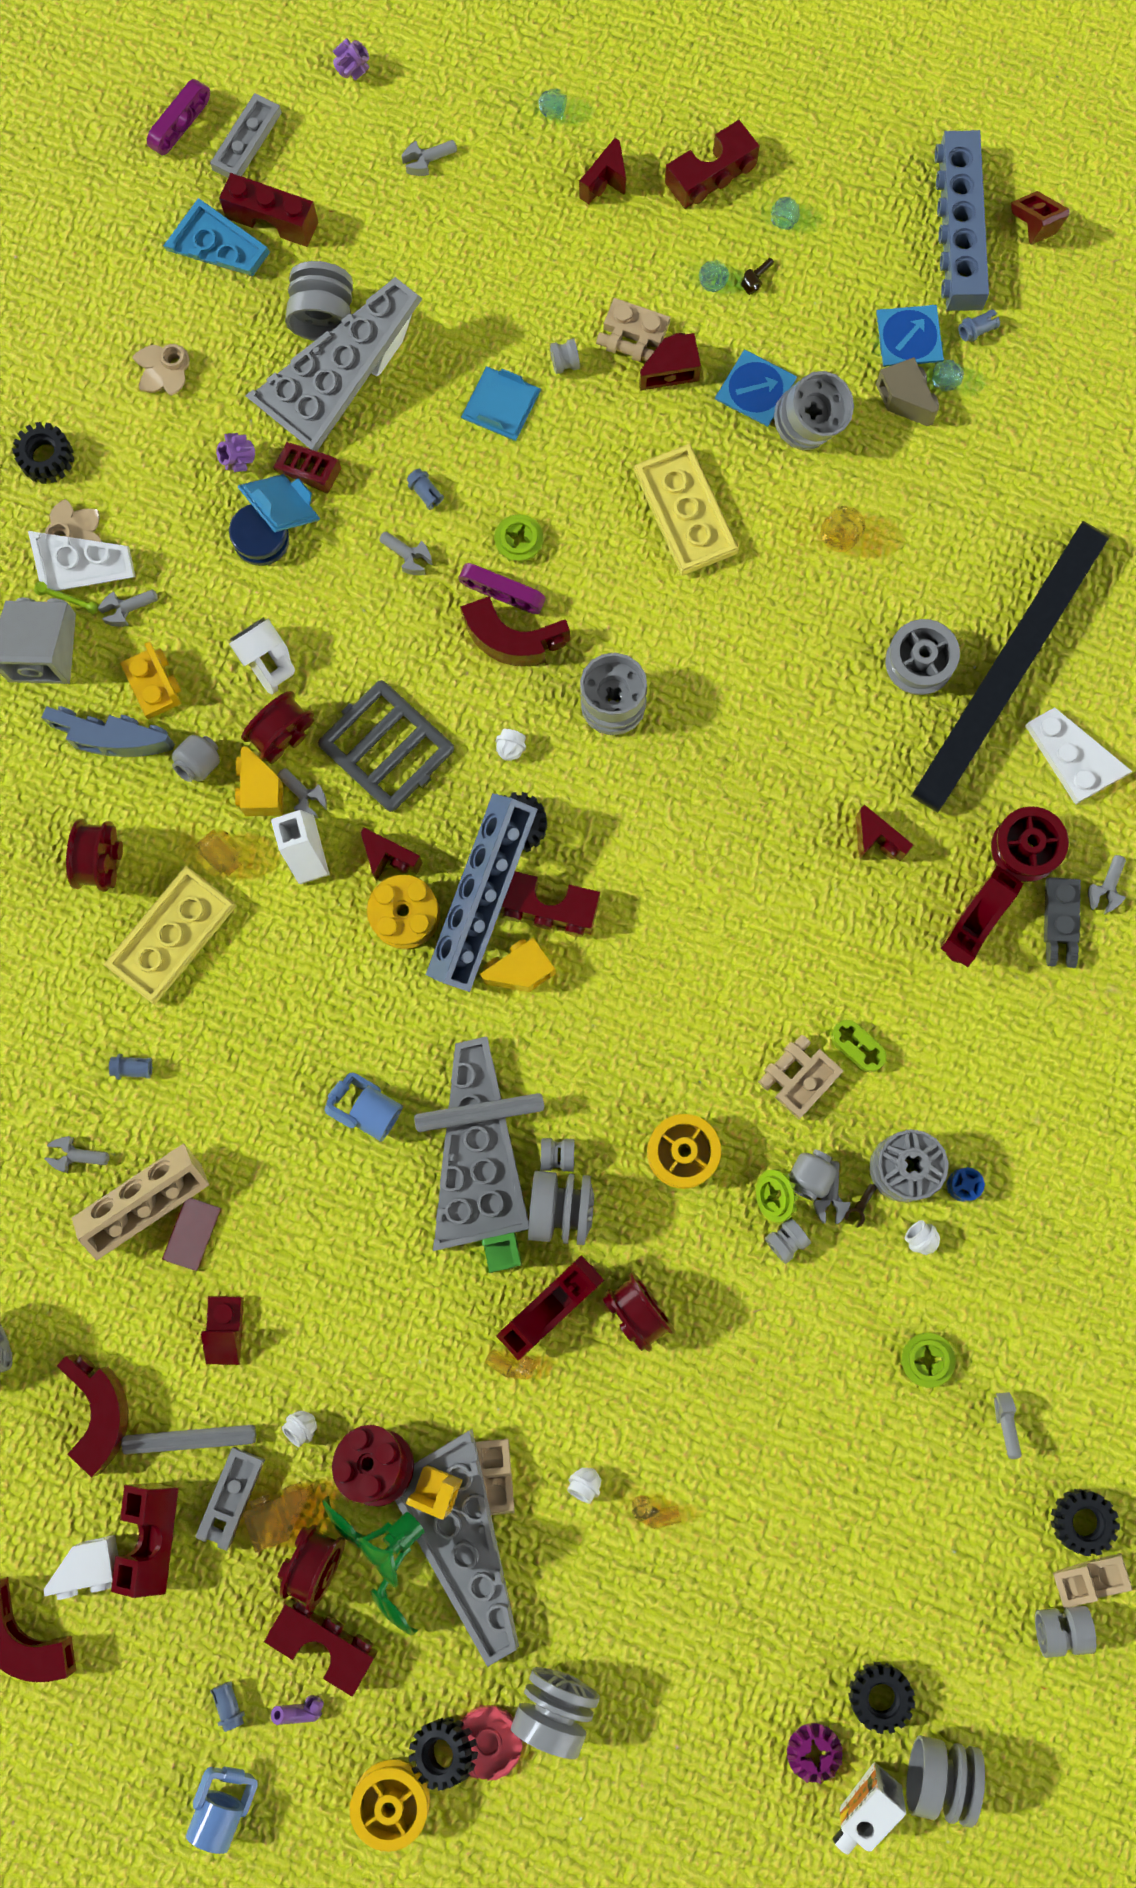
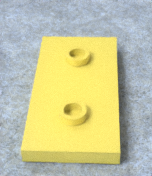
M690 443L634 465L636 477L681 576L738 554V546Z
M185 866L103 965L148 1001L156 1005L237 905L193 870Z

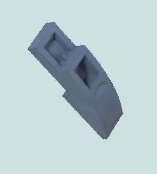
M46 706L41 717L50 727L68 733L66 740L75 749L89 753L115 757H141L173 750L175 745L165 729L155 725H150L149 728L140 726L137 720L126 715H121L120 718L109 715L105 724L103 721L91 716H87L86 720L76 717L77 714L74 711L59 706L57 710Z

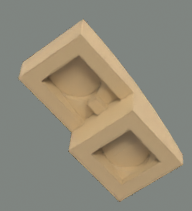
M509 1440L475 1442L491 1515L515 1513Z
M1121 1553L1090 1560L1053 1572L1064 1608L1098 1601L1100 1597L1132 1591V1585Z

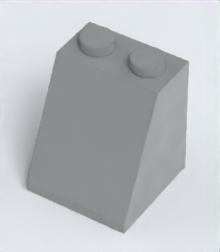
M24 597L17 598L16 601H5L0 616V674L8 682L70 684L76 613L68 602L57 598H50L47 602H39Z

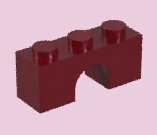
M737 120L715 134L713 154L717 160L712 162L701 161L689 150L666 164L665 184L684 209L692 204H699L711 192L718 188H725L735 177L742 173H749L757 164L760 145L743 123Z
M230 173L219 197L227 219L251 228L254 227L258 218L263 219L278 230L280 238L308 247L318 225L313 201Z
M514 872L499 912L503 913V918L515 922H521L522 918L534 921L533 925L549 930L553 926L565 928L566 934L576 937H583L584 933L591 935L600 901V892L569 884L566 897L562 902L557 905H545L536 897L539 884L538 877Z
M158 1483L124 1485L120 1520L137 1524L139 1539L135 1548L129 1554L115 1556L111 1592L132 1598L166 1594L178 1487Z
M292 1598L286 1602L264 1640V1643L294 1660L304 1644L308 1642L323 1644L328 1649L331 1658L330 1666L323 1679L352 1697L378 1652L372 1648L374 1644L360 1634H356L355 1637L343 1630L344 1625L335 1618L326 1616L324 1619L313 1611H307L306 1603L298 1599L295 1601Z

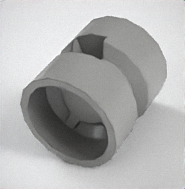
M1087 1606L1066 1607L1063 1613H1060L1056 1608L1037 1610L1035 1612L1036 1635L1043 1657H1062L1066 1655L1068 1650L1074 1655L1094 1654L1096 1652L1095 1627Z

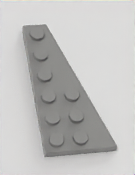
M395 277L368 298L366 304L354 314L349 313L341 320L342 323L331 332L326 331L293 357L288 366L279 373H273L266 379L267 382L257 390L253 389L245 396L307 447L318 451L422 298Z
M488 1037L456 1043L448 1108L501 1100ZM506 1118L447 1127L433 1251L528 1230L529 1221Z
M470 1429L414 1463L411 1482L404 1494L395 1502L402 1514L409 1512L423 1527L425 1533L417 1541L488 1667L517 1650L519 1643L473 1429ZM426 1465L463 1479L452 1512L444 1520L406 1505L408 1497L415 1492L422 1469Z

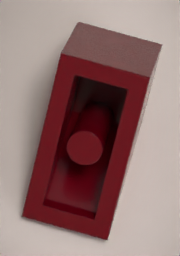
M676 333L663 339L640 370V391L699 381L701 363L695 333Z

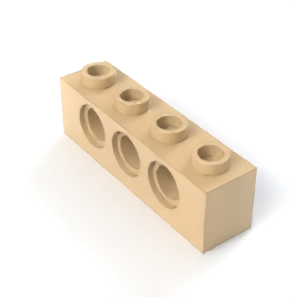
M183 1143L73 1216L72 1221L78 1241L97 1261L209 1186L201 1163Z

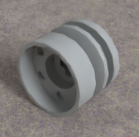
M323 261L303 262L292 268L289 276L290 285L288 293L290 298L287 302L285 322L287 328L294 334L304 339L315 341L326 331L331 332L342 323L341 320L349 313L351 314L349 306L352 302V276L343 268Z
M827 371L810 373L783 393L776 403L774 420L779 435L791 447L800 450H811L819 447L843 431L851 421L854 410L852 393L847 384L836 374Z
M620 653L602 654L591 660L584 668L580 680L581 709L586 722L596 731L607 735L624 734L634 729L643 719L646 709L647 681L644 670L630 656Z
M910 1129L893 1134L876 1146L870 1158L869 1171L873 1184L882 1195L892 1201L907 1203L928 1198L941 1189L947 1178L949 1163L945 1149L936 1138L924 1131ZM915 1159L917 1162L914 1167L917 1171L907 1172L908 1163L905 1160Z
M534 1172L528 1240L550 1242L554 1228H561L563 1243L568 1244L570 1229L578 1230L577 1245H585V1240L592 1228L594 1206L591 1176L583 1175L581 1190L574 1189L575 1174H569L565 1188H558L557 1173Z
M534 1667L529 1677L533 1684L526 1685L524 1694L536 1704L520 1703L510 1730L522 1741L541 1751L561 1758L576 1759L579 1757L586 1738V1731L575 1721H592L593 1712L589 1708L597 1707L600 1695L582 1681L567 1673Z
M919 1735L912 1746L907 1772L906 1796L909 1813L912 1816L936 1820L943 1807L945 1820L948 1823L955 1824L959 1820V1823L964 1827H974L980 1816L985 1790V1764L982 1750L974 1746H968L965 1749L962 1744L955 1743L947 1755L946 1745L943 1740Z

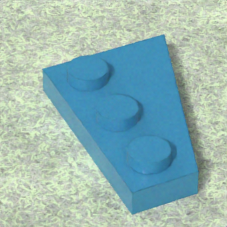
M199 198L163 245L168 252L250 276L256 273L270 254L269 249L264 244Z

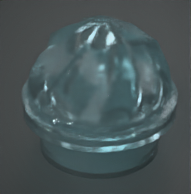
M557 88L543 92L538 100L541 113L552 121L554 118H563L567 94L560 93V89Z
M782 197L776 201L771 209V222L773 225L784 230L794 227V224L800 218L799 204L796 203L795 199Z
M719 260L708 261L700 268L699 281L707 291H719L728 282V269Z
M953 360L938 362L933 370V385L946 392L956 389L962 383L964 377L963 368Z

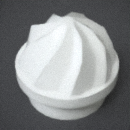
M502 729L501 735L497 736L495 740L496 751L499 756L506 761L518 759L526 749V744L524 743L526 736L512 729Z
M920 1220L908 1229L905 1240L909 1243V1248L913 1252L928 1255L937 1250L940 1236L935 1226Z
M305 1411L290 1414L286 1418L287 1422L281 1427L289 1441L297 1447H300L304 1442L309 1443L312 1441V1437L317 1429L315 1417Z
M581 1468L570 1476V1485L567 1491L578 1500L591 1504L593 1498L598 1497L600 1494L599 1489L602 1480L595 1469Z

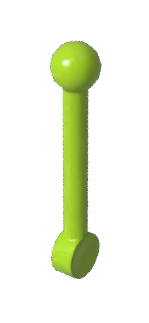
M39 581L34 586V592L38 595L48 594L86 608L91 614L99 610L96 602L91 601L88 603L47 588L44 582Z

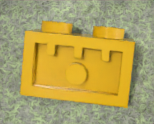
M149 641L144 644L147 649L146 651L120 662L147 719H151L182 704L177 695L182 692L181 687L174 674L168 676L165 667L169 665V662L161 648L156 650Z

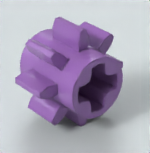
M346 38L333 50V53L337 56L334 58L333 64L342 77L349 78L352 75L353 79L357 80L369 69V65L366 63L369 60V54L361 42L354 40L350 43L348 38Z
M238 433L225 434V441L219 442L216 450L217 458L222 465H225V470L243 472L247 471L246 464L253 463L255 448L251 441L246 440V435H238Z

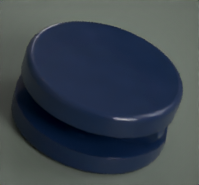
M252 504L241 508L230 522V540L239 557L245 562L264 566L276 562L285 554L289 545L288 529L274 532Z

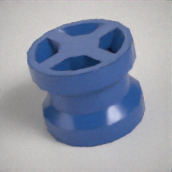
M968 1167L952 1172L946 1184L950 1196L961 1202L977 1199L983 1193L985 1186L980 1172Z

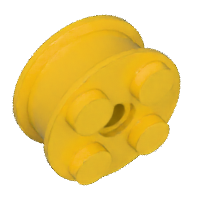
M396 875L383 880L372 891L367 904V917L373 931L384 943L398 949H412L423 945L435 934L440 922V907L432 889L424 881L410 875ZM409 909V913L406 916H399L401 910Z
M691 1114L673 1115L663 1120L654 1129L647 1147L648 1163L655 1176L666 1185L679 1189L696 1187L709 1179L719 1165L721 1158L719 1137L714 1128L698 1116ZM680 1146L688 1147L690 1151L689 1156L682 1157L678 1153V1148Z
M389 1759L372 1765L361 1776L353 1792L350 1802V1819L353 1829L358 1837L373 1849L385 1852L403 1849L410 1845L424 1828L430 1808V1791L427 1788V1782L421 1784L418 1781L422 1774L421 1772L414 1774L411 1769L414 1766L410 1763ZM385 1803H392L395 1808H388Z

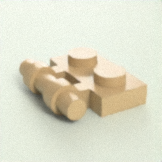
M614 298L603 326V330L612 333L608 335L599 332L596 344L607 347L606 351L614 354L618 351L632 356V360L638 362L642 360L647 361L654 352V350L647 348L648 345L657 348L663 341L670 324V317ZM623 337H626V338H629V339H632V340H635V341H638V342H637L636 344H634V343H631V342L622 340V338H623Z
M800 1035L794 1043L790 1042L784 1048L785 1053L775 1064L770 1063L764 1070L765 1075L758 1081L767 1091L775 1082L783 1087L775 1098L798 1120L843 1073V1070L820 1049L810 1058L804 1050L811 1042L804 1035ZM796 1061L802 1068L790 1079L784 1072Z

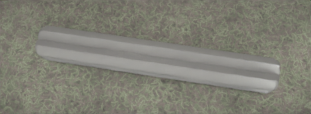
M536 1093L419 1113L414 1117L415 1127L418 1132L541 1112L544 1110V1101L542 1094Z
M254 1425L127 1435L122 1438V1452L126 1455L253 1444L256 1442V1428Z

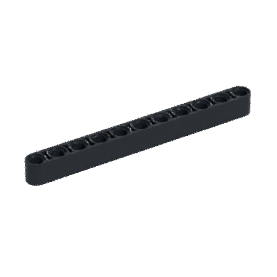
M1082 521L911 795L913 799L937 813L940 811L1108 541L1109 535Z

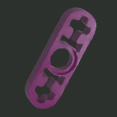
M196 79L190 80L150 129L147 136V146L162 156L166 155L207 105L210 98L209 87Z
M471 563L464 564L458 580L464 586L531 614H540L546 601V597L536 589Z

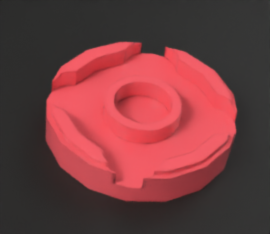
M481 1705L468 1711L461 1719L464 1723L461 1729L469 1728L472 1731L468 1736L469 1741L475 1739L477 1743L476 1746L471 1748V1751L478 1752L477 1759L471 1761L476 1764L474 1770L469 1772L471 1777L487 1779V1781L497 1780L509 1774L518 1763L523 1747L522 1740L510 1730L514 1717L506 1709L496 1705Z

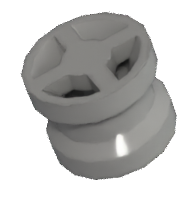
M574 338L568 339L565 344L559 345L556 342L550 344L555 374L563 373L564 369L568 368L572 370L580 369L579 355Z

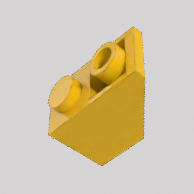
M241 747V757L236 758V774L240 776V787L235 789L236 806H240L245 816H282L284 800L283 783L248 747Z
M534 938L529 941L521 939L509 948L510 954L501 960L499 957L491 959L482 967L484 971L480 973L481 979L486 985L531 992L556 975L554 966Z

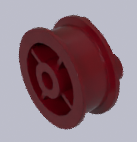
M287 691L268 703L249 722L242 733L241 739L244 742L251 741L261 752L260 759L273 764L284 754V750L289 745L295 748L306 738L307 735L304 731L313 724L314 713L311 710L304 711L295 701V693Z
M1034 806L1023 807L1010 813L996 828L991 840V853L995 864L1021 882H1034L1048 876L1063 862L1069 847L1068 833L1062 821L1052 812Z
M77 819L73 824L66 852V872L71 888L80 889L83 885L97 886L99 891L106 892L109 888L115 887L117 880L116 863L117 860L122 858L123 843L122 841H117L116 827L111 821H105L102 825H91L85 819Z
M631 1271L628 1281L614 1291L608 1288L606 1290L607 1295L602 1299L613 1315L617 1314L623 1322L619 1326L630 1342L634 1341L641 1351L646 1349L650 1352L653 1342L667 1332L672 1335L676 1332L657 1300L640 1278Z
M376 1425L360 1426L346 1434L338 1444L332 1461L333 1479L341 1494L349 1500L373 1507L386 1506L400 1498L408 1488L414 1471V1458L407 1441L399 1434Z
M316 1524L310 1528L303 1527L300 1530L295 1541V1547L297 1548L291 1559H285L277 1578L282 1580L279 1592L280 1597L286 1599L288 1596H292L306 1603V1610L310 1612L316 1608L327 1591L345 1547V1538L339 1537L336 1540L320 1533V1528Z

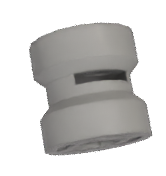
M542 1138L541 1171L561 1168L563 1171L574 1172V1139H564L561 1142H555L552 1138ZM558 1148H561V1162H558Z
M792 1218L783 1222L782 1228L778 1232H771L764 1238L769 1247L784 1264L793 1259L794 1253L798 1249L804 1250L811 1244L805 1232Z

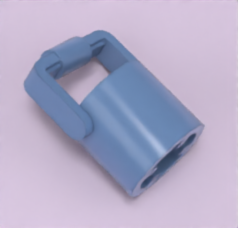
M349 1073L328 1094L329 1099L326 1102L324 1111L327 1115L349 1128L357 1127L382 1142L396 1123L403 1105L382 1094L378 1086L356 1073ZM352 1083L363 1091L348 1115L334 1105L339 1103Z
M226 1766L222 1769L209 1767L205 1770L193 1800L195 1812L186 1833V1839L192 1845L215 1854L228 1852L240 1818L247 1815L258 1786V1782L252 1774L245 1773L243 1769ZM219 1779L221 1782L239 1785L247 1784L241 1801L226 1793L209 1790L212 1780Z

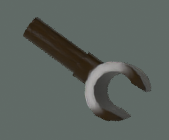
M768 258L754 271L749 269L745 272L741 285L747 294H753L761 287L762 282L759 277L774 264L772 258Z
M870 1183L860 1201L855 1206L849 1207L844 1218L846 1221L851 1212L857 1211L860 1213V1220L856 1223V1228L862 1226L865 1221L863 1212L877 1189L875 1185Z

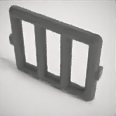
M383 680L376 682L354 705L349 703L341 711L343 716L318 741L319 747L389 812L395 811L419 786L423 789L431 781L430 775L454 752V745ZM382 695L394 708L346 755L334 742ZM405 716L417 728L368 776L356 763ZM425 737L429 738L439 749L392 796L387 794L378 784Z

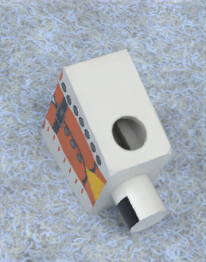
M874 1762L840 1807L841 1828L832 1839L835 1845L846 1855H849L857 1844L868 1852L872 1851L906 1815L902 1785L877 1763Z

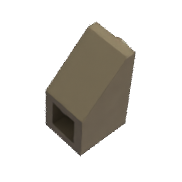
M915 358L881 369L876 386L887 411L925 426L932 425L939 410V402L936 395L930 392L927 386L926 373L922 367L918 366Z

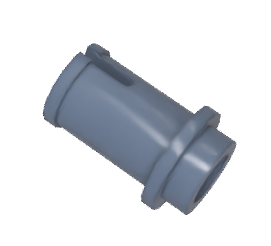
M991 309L973 319L969 317L963 319L958 327L962 340L973 342L977 340L979 335L999 328V317L991 320V317L996 316L997 312Z
M419 468L407 477L408 488L415 490L426 504V507L431 510L434 508L433 503L435 506H438L443 501L444 496L440 494L428 479V472L422 471Z
M118 1054L117 1057L110 1058L109 1074L110 1076H115L117 1080H120L122 1077L150 1079L152 1074V1058L123 1057V1054Z
M232 1681L210 1690L220 1717L218 1726H222L224 1732L244 1724L242 1717L245 1713L244 1711L240 1712Z

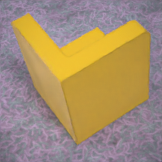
M426 1465L422 1469L415 1492L408 1497L406 1505L444 1520L452 1512L463 1479Z

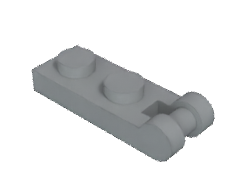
M237 1447L231 1449L197 1531V1539L204 1542L207 1539L218 1543V1548L225 1551L229 1550L265 1459ZM216 1518L227 1522L224 1530L214 1527Z

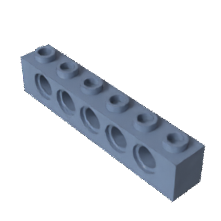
M980 130L944 131L941 144H936L935 163L940 165V171H937L936 189L941 190V198L938 199L937 215L942 217L938 240L939 244H943L944 252L940 256V271H945V279H943L941 285V297L946 299L947 311L983 310L989 296L981 134ZM959 273L965 274L968 277L961 276Z
M492 793L425 975L444 984L468 992L471 991L538 810L537 808L513 798Z

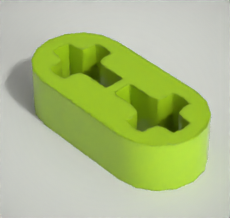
M843 1020L832 1029V1043L859 1069L871 1073L883 1067L886 1062L884 1048L852 1020ZM841 1028L844 1031L848 1028L852 1029L851 1037L858 1045L855 1046L849 1040L844 1043L841 1042L839 1038L842 1034L839 1029ZM862 1047L867 1052L875 1050L877 1052L875 1057L876 1061H878L877 1065L873 1062L868 1065L865 1064L863 1060L866 1058V1055L859 1048Z

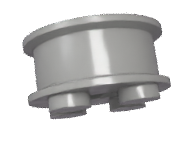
M929 619L911 621L902 626L892 639L885 658L887 673L892 682L905 692L915 695L934 693L949 681L955 671L960 658L959 644L951 630L937 621Z

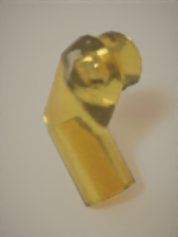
M495 1349L488 1354L485 1361L487 1365L504 1377L528 1380L534 1375L533 1371L537 1368V1362L529 1356L524 1355L517 1364Z
M645 1495L637 1496L632 1501V1507L634 1508L632 1513L635 1519L652 1529L681 1522L677 1505L658 1510L650 1504L649 1498Z

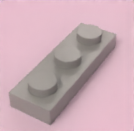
M254 93L211 160L212 170L227 178L230 173L242 176L282 113L280 105Z

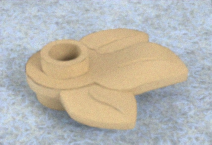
M169 344L163 348L157 345H150L132 356L138 365L145 368L139 383L141 391L154 393L164 388L172 396L183 388L186 380L184 371L188 368L190 362L189 355L183 347L176 344ZM173 359H179L176 363H170Z
M67 499L62 500L53 507L50 512L51 524L46 528V534L66 535V537L102 542L100 537L93 533L99 524V511L97 509L74 511Z

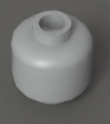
M190 735L174 750L172 754L174 762L172 767L182 779L188 782H192V780L197 782L203 781L220 762L217 753L218 746L207 736L202 738L197 735Z
M814 1149L812 1154L801 1153L789 1174L790 1182L796 1183L794 1192L811 1201H815L816 1198L826 1197L838 1173L837 1169L830 1164L832 1157Z

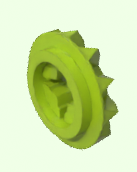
M521 514L512 515L499 523L495 531L494 541L499 554L506 557L509 562L514 560L523 563L527 559H534L538 551L542 549L543 531L539 523L533 518ZM524 529V540L527 542H521L519 546L514 548V539L511 537H518Z
M780 1169L765 1171L759 1177L756 1185V1200L761 1212L767 1219L776 1223L791 1219V1214L798 1211L795 1201L800 1198L794 1193L796 1183L790 1182L789 1173H782ZM778 1190H780L781 1196L779 1201H774L773 1199L776 1198V1195L779 1193Z
M933 1333L918 1334L911 1337L902 1348L901 1364L906 1376L916 1385L934 1388L944 1384L952 1376L956 1363L955 1354L951 1345L943 1337ZM925 1345L930 1355L938 1358L941 1357L942 1359L931 1363L930 1375L925 1365L915 1362V1360L924 1357Z

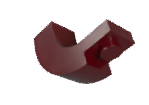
M490 596L460 606L462 619L473 642L489 657L504 664L534 666L546 663L545 650L555 651L561 649L567 644L566 642L570 641V629L566 619L537 630L523 632L509 628L499 619Z
M997 865L956 920L941 943L942 947L940 949L946 952V955L952 961L962 963L968 968L976 958L993 927L1018 896L1024 883Z
M581 1255L507 1324L496 1337L519 1361L590 1295L604 1279Z
M76 1354L67 1355L57 1367L84 1392L91 1409V1418L87 1431L67 1455L92 1478L104 1471L122 1446V1438L126 1435L128 1426L127 1398L119 1379L109 1367L99 1368L94 1372V1364L81 1354L79 1356Z
M8 1577L0 1578V1669L12 1677L29 1682H50L68 1678L76 1671L72 1636L52 1640H38L26 1635L17 1625L13 1615Z

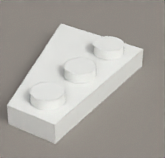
M28 531L39 581L47 585V588L60 591L136 577L129 546Z
M1055 707L1025 725L1075 805L1132 772Z

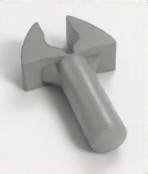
M453 140L424 150L418 147L417 141H414L403 152L401 156L402 163L405 164L414 159L418 160L406 165V172L410 175L426 176L429 175V162L455 153L457 145Z
M388 532L381 534L380 542L405 559V563L401 566L404 573L411 575L426 574L425 569L415 564L413 558H422L430 565H433L430 552L422 541H420L417 547L410 548Z
M149 590L129 599L121 600L118 599L115 592H112L101 602L98 609L101 613L114 608L117 609L114 615L104 617L102 620L107 625L124 627L128 626L126 617L129 612L156 602L158 596L154 590Z
M284 768L279 771L278 777L299 798V804L294 807L295 811L302 810L313 814L314 818H319L309 808L308 799L319 801L327 810L326 797L319 784L314 790L307 789L288 769Z
M1115 855L1113 857L1103 885L1097 886L1092 884L1089 886L1088 898L1092 910L1097 908L1100 896L1107 893L1108 905L1104 915L1117 908L1125 900L1126 897L1119 895L1116 890L1126 862L1123 856Z
M62 1137L47 1144V1147L62 1148L64 1152L68 1153L67 1156H63L58 1160L45 1158L52 1167L61 1172L68 1173L69 1165L73 1162L107 1165L109 1162V1154L107 1152L76 1149L72 1145L74 1137Z
M831 1160L830 1164L838 1172L834 1183L826 1197L812 1202L818 1218L822 1223H826L825 1210L832 1201V1205L837 1212L835 1224H839L849 1210L850 1202H843L838 1196L840 1164L837 1161Z
M1010 1392L996 1393L997 1397H994L997 1424L1001 1423L1007 1455L1009 1459H1018L1022 1454L1014 1422L1016 1407Z

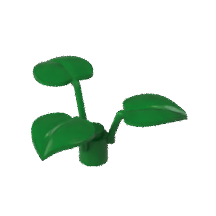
M326 1496L322 1503L335 1529L358 1549L361 1548L367 1559L376 1566L384 1578L378 1591L374 1588L370 1591L375 1604L391 1623L403 1632L414 1635L418 1630L410 1627L402 1613L389 1601L386 1588L388 1584L394 1588L399 1585L396 1571L404 1557L411 1551L410 1546L425 1533L423 1527L412 1514L405 1512L393 1525L387 1522L382 1528L367 1535H362L356 1532L340 1514L331 1508L329 1496ZM385 1533L387 1534L383 1538V1541L388 1546L386 1549L378 1548L368 1542ZM399 1553L396 1560L394 1561V1554L397 1555Z

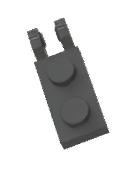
M1050 877L1046 879L1044 942L1046 943L1047 966H1056L1058 961V943L1066 944L1067 967H1077L1080 938V879Z

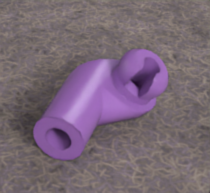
M310 1695L306 1698L305 1704L275 1706L271 1711L272 1722L275 1725L315 1722L322 1715L321 1709L324 1706V1702L320 1697Z

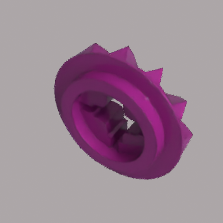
M809 1723L799 1727L791 1735L787 1745V1759L794 1774L805 1782L822 1784L825 1780L835 1777L837 1770L842 1765L843 1748L837 1735L830 1728L818 1723ZM812 1739H814V1743L820 1751L825 1750V1754L819 1758V1767H816L811 1758L805 1757L806 1754L811 1752Z

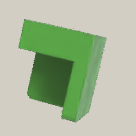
M516 1233L481 1239L485 1249L489 1273L522 1266Z

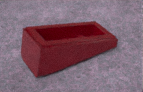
M286 442L273 466L275 471L295 480L299 478L302 483L326 494L329 493L342 469L338 459ZM290 453L295 454L290 466L284 465ZM301 457L304 458L305 461L301 468L297 469L296 467ZM313 462L315 465L311 472H306L310 463ZM320 467H324L325 469L321 476H318L317 473Z

